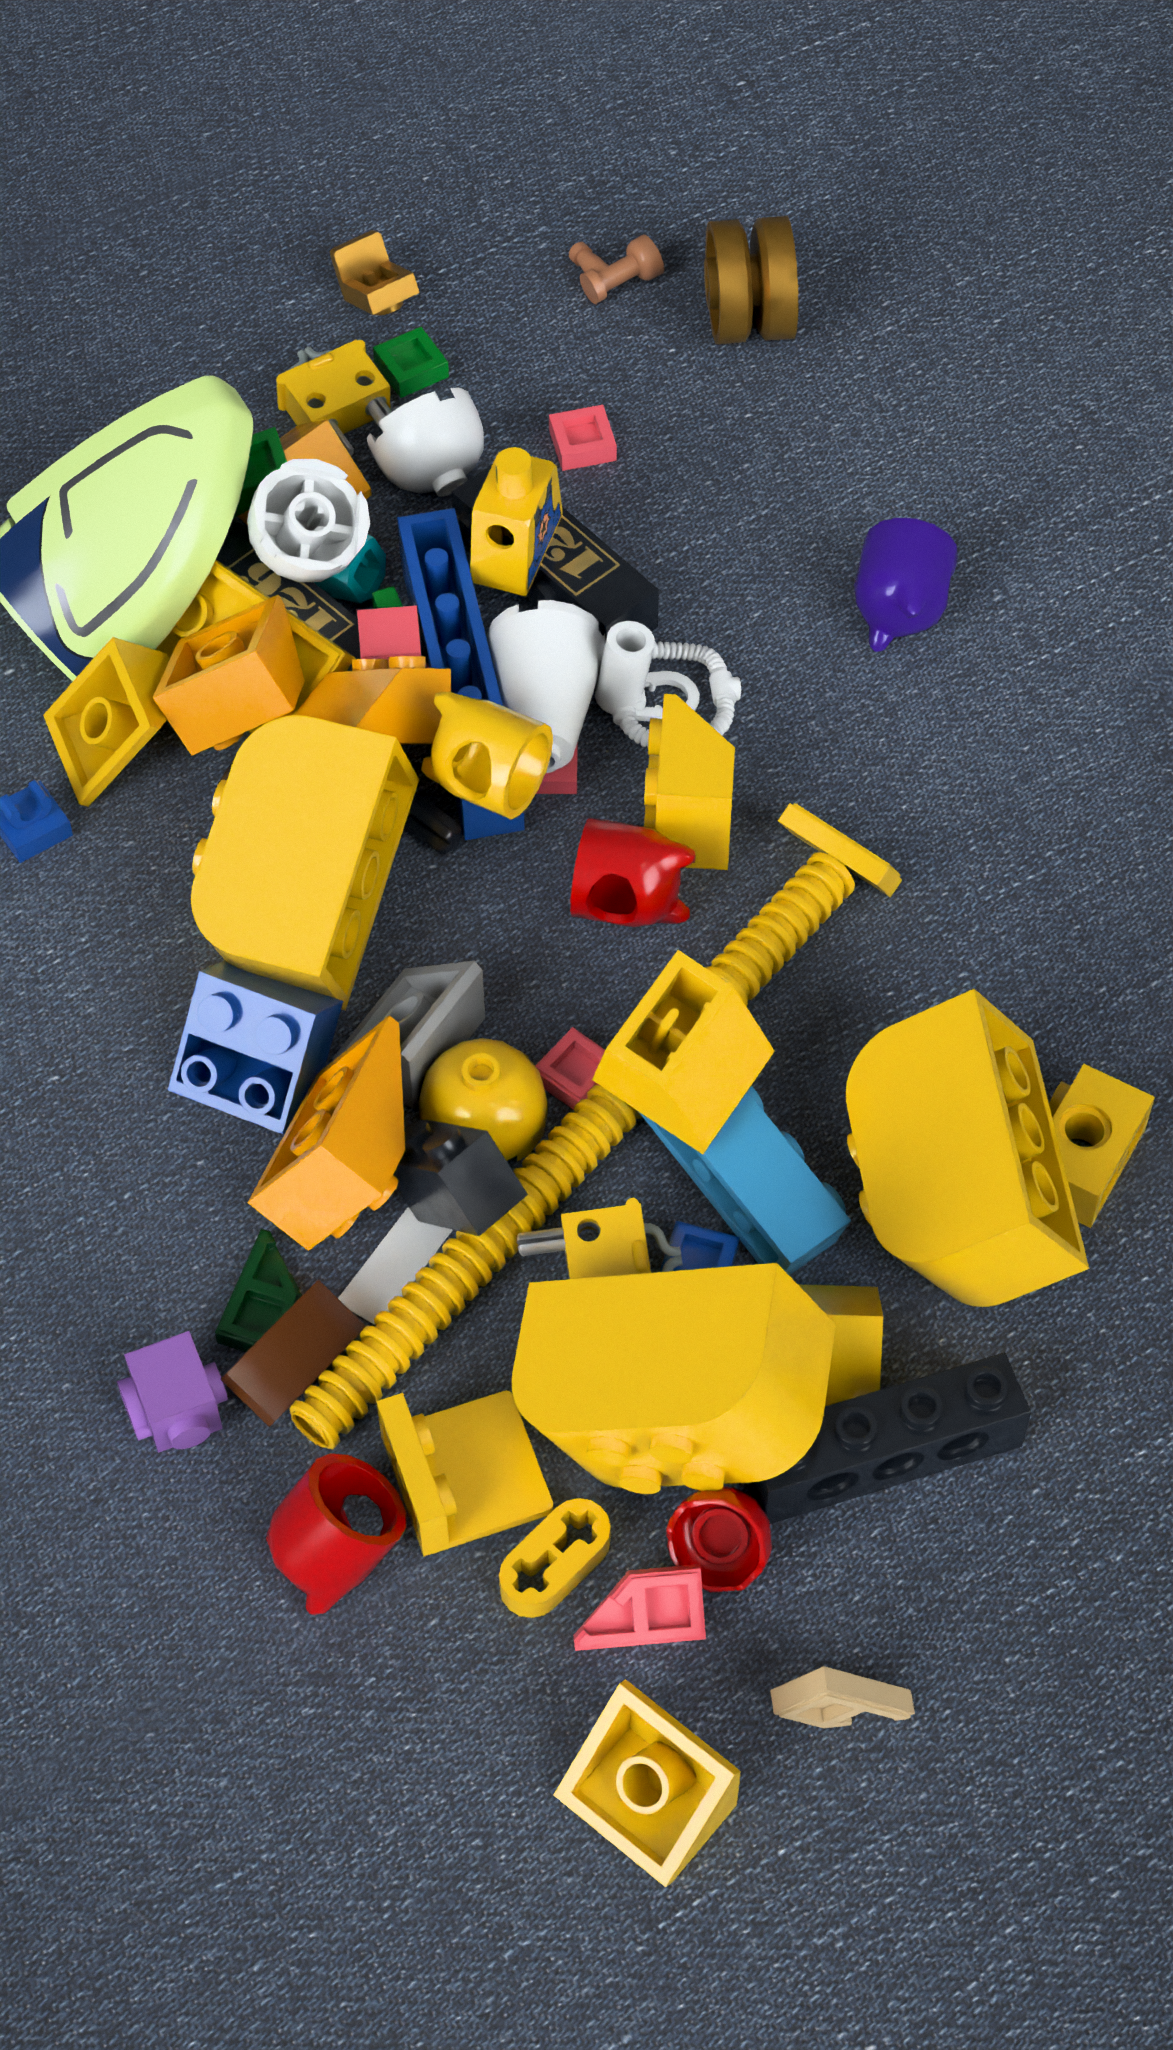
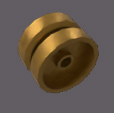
M789 217L757 218L751 232L750 254L745 229L738 219L708 222L706 229L704 281L715 344L746 342L751 332L753 310L758 332L764 340L794 339L798 324V275L795 243Z

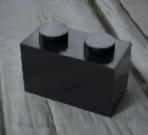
M427 1119L415 1121L404 1127L405 1152L393 1175L399 1180L396 1187L419 1222L480 1236L528 1195L488 1131Z

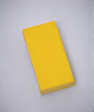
M789 803L779 818L778 822L794 836L819 852L836 858L851 873L891 898L901 883V875L888 862L798 804L794 803L792 805Z

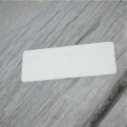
M408 1207L338 1299L350 1311L375 1325V1316L380 1311L389 1312L387 1304L394 1296L403 1297L401 1289L407 1282H414L416 1280L415 1274L428 1264L430 1258L438 1251L453 1230L419 1222Z

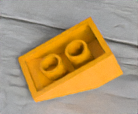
M387 1016L317 1073L247 1202L308 1251L330 1234L336 1239L340 1238L353 1225L362 1210L366 1207L373 1211L379 1209L389 1199L398 1185L399 1180L393 1174L405 1152L400 1028L399 1022L393 1017Z

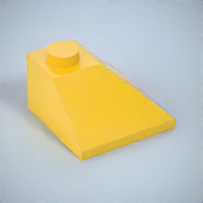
M112 637L44 713V719L79 805L89 807L167 721L153 699L170 660L167 653Z

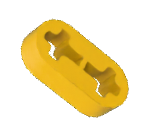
M587 1499L567 1500L556 1507L506 1556L500 1567L499 1586L502 1601L510 1611L518 1616L527 1618L544 1616L553 1610L602 1562L609 1552L611 1541V1526L608 1515L603 1508ZM571 1524L577 1529H581L587 1524L592 1526V1543L588 1545L585 1541L578 1539L563 1553L560 1551L567 1543L566 1526ZM547 1563L550 1564L543 1574L544 1590L542 1592L532 1587L525 1589L522 1593L518 1591V1573L523 1571L526 1575L532 1577Z

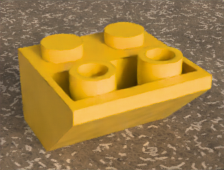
M664 694L662 719L650 718L649 764L648 768H646L644 827L653 828L667 836L669 840L687 845L695 851V863L684 868L728 870L735 747L676 694Z
M677 950L607 1046L592 1080L703 1155L770 1060L775 1050L736 989Z

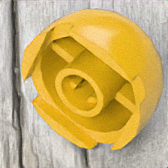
M485 1038L460 1042L440 1054L425 1073L418 1102L420 1120L427 1119L488 1131L506 1161L516 1155L517 1161L531 1153L543 1137L548 1116V1101L539 1070L528 1056L503 1041Z

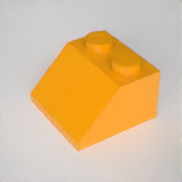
M275 595L178 640L153 699L191 756L211 747L215 750H223L237 742L246 731L272 720L291 716L295 712V706L305 680L285 604L280 596Z
M423 656L389 657V669L388 659H353L352 671L328 672L294 715L314 717L393 736L398 739L400 745L433 744L442 717L434 704L435 693L451 692V669L426 668V657Z

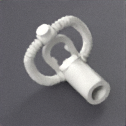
M635 621L618 622L610 628L596 683L595 699L604 711L612 714L613 722L620 726L625 735H628L631 740L634 739L636 744L641 742L642 747L647 746L648 748L649 729L646 730L645 727L638 724V721L650 722V718L662 719L663 708L660 705H656L655 708L645 707V687H649V691L653 692L656 686H675L685 693L687 697L686 704L696 711L699 705L700 693L696 684L687 676L672 671L648 673L651 659L657 658L660 660L663 657L664 660H667L669 657L670 660L674 658L680 660L681 658L684 661L687 658L688 661H691L693 659V661H698L707 666L709 673H711L709 682L713 704L717 707L716 715L710 725L723 736L724 732L729 729L733 722V712L735 711L733 706L737 700H740L741 682L739 677H732L731 672L727 671L724 660L714 649H709L707 646L702 648L700 644L695 646L694 643L690 644V646L688 643L682 645L680 642L677 645L675 642L671 644L665 642L664 645L661 641L656 643L652 632L645 625Z

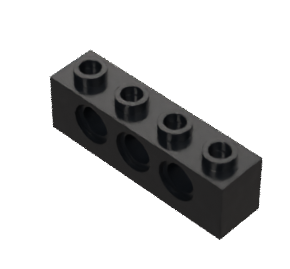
M1000 1353L825 1406L820 1431L811 1448L800 1461L776 1477L760 1482H751L749 1486L754 1499H756L770 1520V1524L1020 1448L1023 1445L1031 1410L1006 1353Z

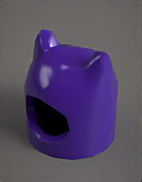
M915 518L884 520L870 528L864 539L854 588L856 604L869 626V645L875 652L885 650L895 637L920 633L937 624L947 607L950 580L955 572L958 559L957 545L947 532L932 523Z

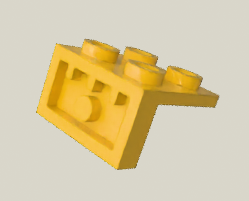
M510 1391L498 1392L427 1416L421 1413L411 1417L403 1393L376 1401L381 1437L423 1557L546 1517L553 1511L551 1495Z

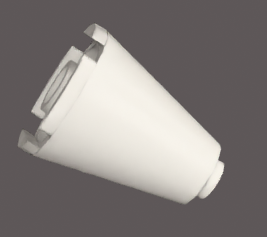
M554 600L538 601V609L519 612L518 604L507 608L492 621L487 633V642L503 706L546 723L552 729V753L546 773H550L564 767L573 758L599 676L606 643L605 635L602 636L600 633L599 622L596 618L576 605Z

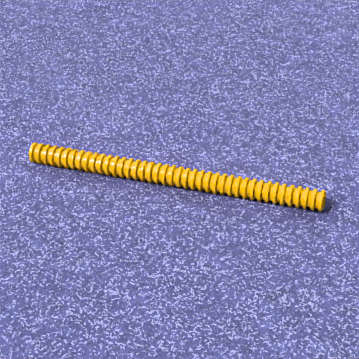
M822 852L814 853L807 860V865H802L798 869L795 877L790 878L785 883L783 890H779L771 898V902L763 906L759 911V915H755L749 921L748 928H743L736 935V940L730 941L723 949L724 953L718 954L711 962V966H707L706 969L732 985L747 1006L748 1000H752L760 992V987H765L772 979V974H777L784 966V962L789 961L796 953V949H800L806 943L808 936H812L819 929V924L824 923L831 916V911H835L843 903V899L848 898L854 891L855 883L849 870L843 863L829 854ZM594 1085L588 1091L587 1099H581L574 1106V1112L567 1113L561 1120L562 1126H555L548 1134L549 1140H542L536 1146V1154H529L522 1161L523 1168L514 1169L513 1172L528 1195L480 1236L456 1231V1238H449L442 1246L443 1253H435L430 1258V1268L422 1267L415 1274L416 1282L409 1281L401 1289L403 1297L394 1296L387 1304L389 1312L380 1311L375 1316V1327L367 1325L360 1332L361 1341L353 1340L346 1347L348 1356L338 1355L332 1362L333 1371L324 1370L319 1375V1386L310 1385L304 1391L305 1401L296 1400L289 1407L292 1421L300 1432L314 1444L322 1448L334 1449L340 1443L338 1434H348L354 1428L353 1418L362 1419L368 1413L367 1403L376 1404V1401L380 1400L383 1396L381 1388L390 1389L397 1381L395 1373L404 1374L411 1366L409 1358L418 1359L424 1352L423 1344L431 1345L437 1339V1329L445 1330L452 1322L451 1315H459L464 1310V1300L472 1301L479 1293L478 1286H486L492 1279V1272H499L505 1266V1257L512 1258L518 1252V1234L531 1232L532 1229H539L546 1221L545 1215H552L559 1208L558 1201H565L572 1194L571 1187H578L585 1180L584 1174H590L598 1166L597 1160H603L611 1152L610 1146H616L623 1139V1133L629 1132L636 1125V1119L643 1118L641 1114L602 1086Z

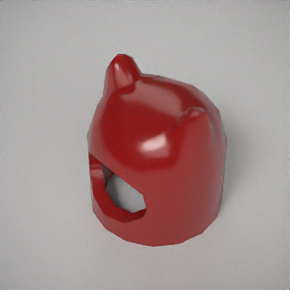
M593 817L588 818L582 832L574 867L570 898L572 917L628 927L647 926L655 923L677 924L687 921L690 918V909L678 898L681 869L695 863V851L687 845L669 840L667 836L650 827Z
M330 1453L317 1458L281 1501L272 1515L266 1539L275 1567L298 1589L307 1594L306 1610L309 1614H323L345 1594L362 1583L400 1539L406 1529V1510L396 1489L383 1474L370 1464L350 1455ZM347 1496H368L380 1507L383 1519L380 1536L364 1535L352 1529L343 1508Z

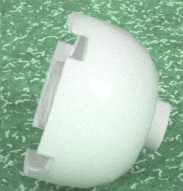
M450 388L455 398L442 401L439 400L435 391L424 394L403 404L386 415L378 423L383 434L376 439L370 433L367 437V442L379 468L389 481L406 491L419 494L435 491L437 496L442 497L450 495L452 490L468 480L466 475L474 469L484 450L483 426L468 391L461 388Z
M293 459L282 464L280 469L267 475L256 489L247 518L249 539L260 560L277 575L296 582H321L343 571L365 545L370 527L368 504L362 492L360 491L357 495L353 486L345 480L348 475L339 467L318 459Z

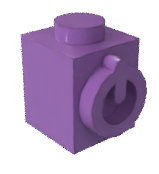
M189 1331L124 1354L130 1376L118 1380L117 1385L138 1441L152 1436L159 1453L170 1448L187 1449L205 1441L211 1433L223 1429L217 1404L228 1400L224 1384L220 1380L221 1376L215 1362L202 1365Z

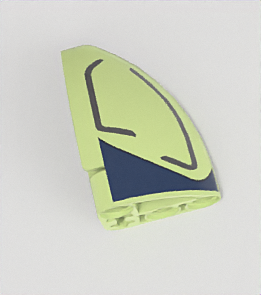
M202 376L127 413L57 460L11 497L7 503V510L11 518H8L0 526V602L32 641L72 681L75 680L112 637L155 650L190 606L212 569L239 503L248 466L253 433V418L250 410L236 389L218 377Z

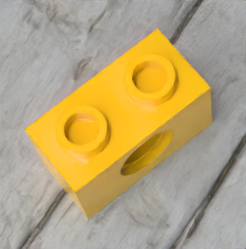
M1086 1064L1082 1065L1072 1085L1063 1081L1060 1082L1049 1102V1107L1077 1220L1079 1223L1091 1228L1146 1129L1155 1097ZM1082 1139L1089 1142L1092 1146H1078L1070 1140Z

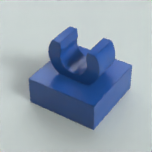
M33 780L29 782L28 787L11 796L6 794L0 797V836L19 863L73 836L69 819L41 781Z

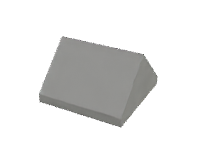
M475 961L404 969L332 1059H336L390 1015L399 1022L403 1104L415 1109L419 1102L426 1071L440 1054L460 1042L468 1041L485 1019L483 970Z

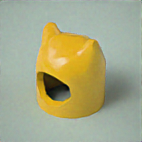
M452 692L435 693L434 704L442 717L432 744L431 756L423 759L421 771L428 778L439 783L458 798L508 819L520 816L536 795L546 774L553 745L551 727L546 723L492 701L470 698Z

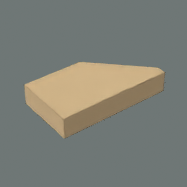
M825 1666L770 1690L775 1715L820 1728L851 1726V1717L863 1712L892 1718L894 1721L906 1720L915 1714L911 1690Z

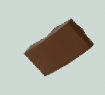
M318 1279L220 1380L270 1427L360 1334L366 1325Z

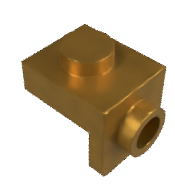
M371 230L330 250V257L344 300L372 315H386L395 312L402 307V301L420 293L414 273L389 261L382 236L379 232Z

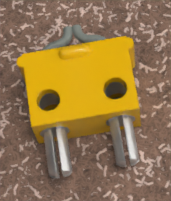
M354 340L334 350L316 352L311 347L300 350L297 353L299 362L293 365L290 370L279 374L276 378L278 409L286 410L296 425L328 419L348 453L352 456L354 448L344 434L373 420L379 426L378 423L392 412L390 407V385L367 355L363 340Z
M629 1198L626 1201V1205L561 1214L562 1227L519 1233L517 1237L518 1250L521 1256L565 1251L569 1279L651 1273L645 1233H650L655 1237L657 1245L663 1253L675 1256L664 1264L662 1272L673 1271L675 1267L683 1265L680 1246H670L666 1241L664 1232L658 1226L643 1222L641 1203L635 1198ZM592 1229L599 1236L594 1241L589 1242L582 1240L579 1234L583 1230Z

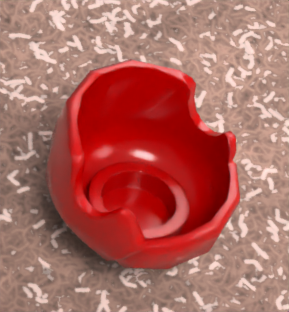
M723 1486L718 1491L698 1490L681 1502L669 1519L666 1527L670 1559L675 1566L699 1564L702 1589L708 1592L742 1591L746 1589L763 1572L769 1561L772 1550L770 1520L756 1499L735 1487Z

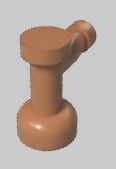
M641 235L633 239L627 246L626 256L611 265L606 264L599 256L594 254L591 248L584 242L574 244L569 251L570 260L584 271L580 275V283L586 296L594 304L606 299L607 291L635 276L649 281L664 273V263L661 254L647 235Z

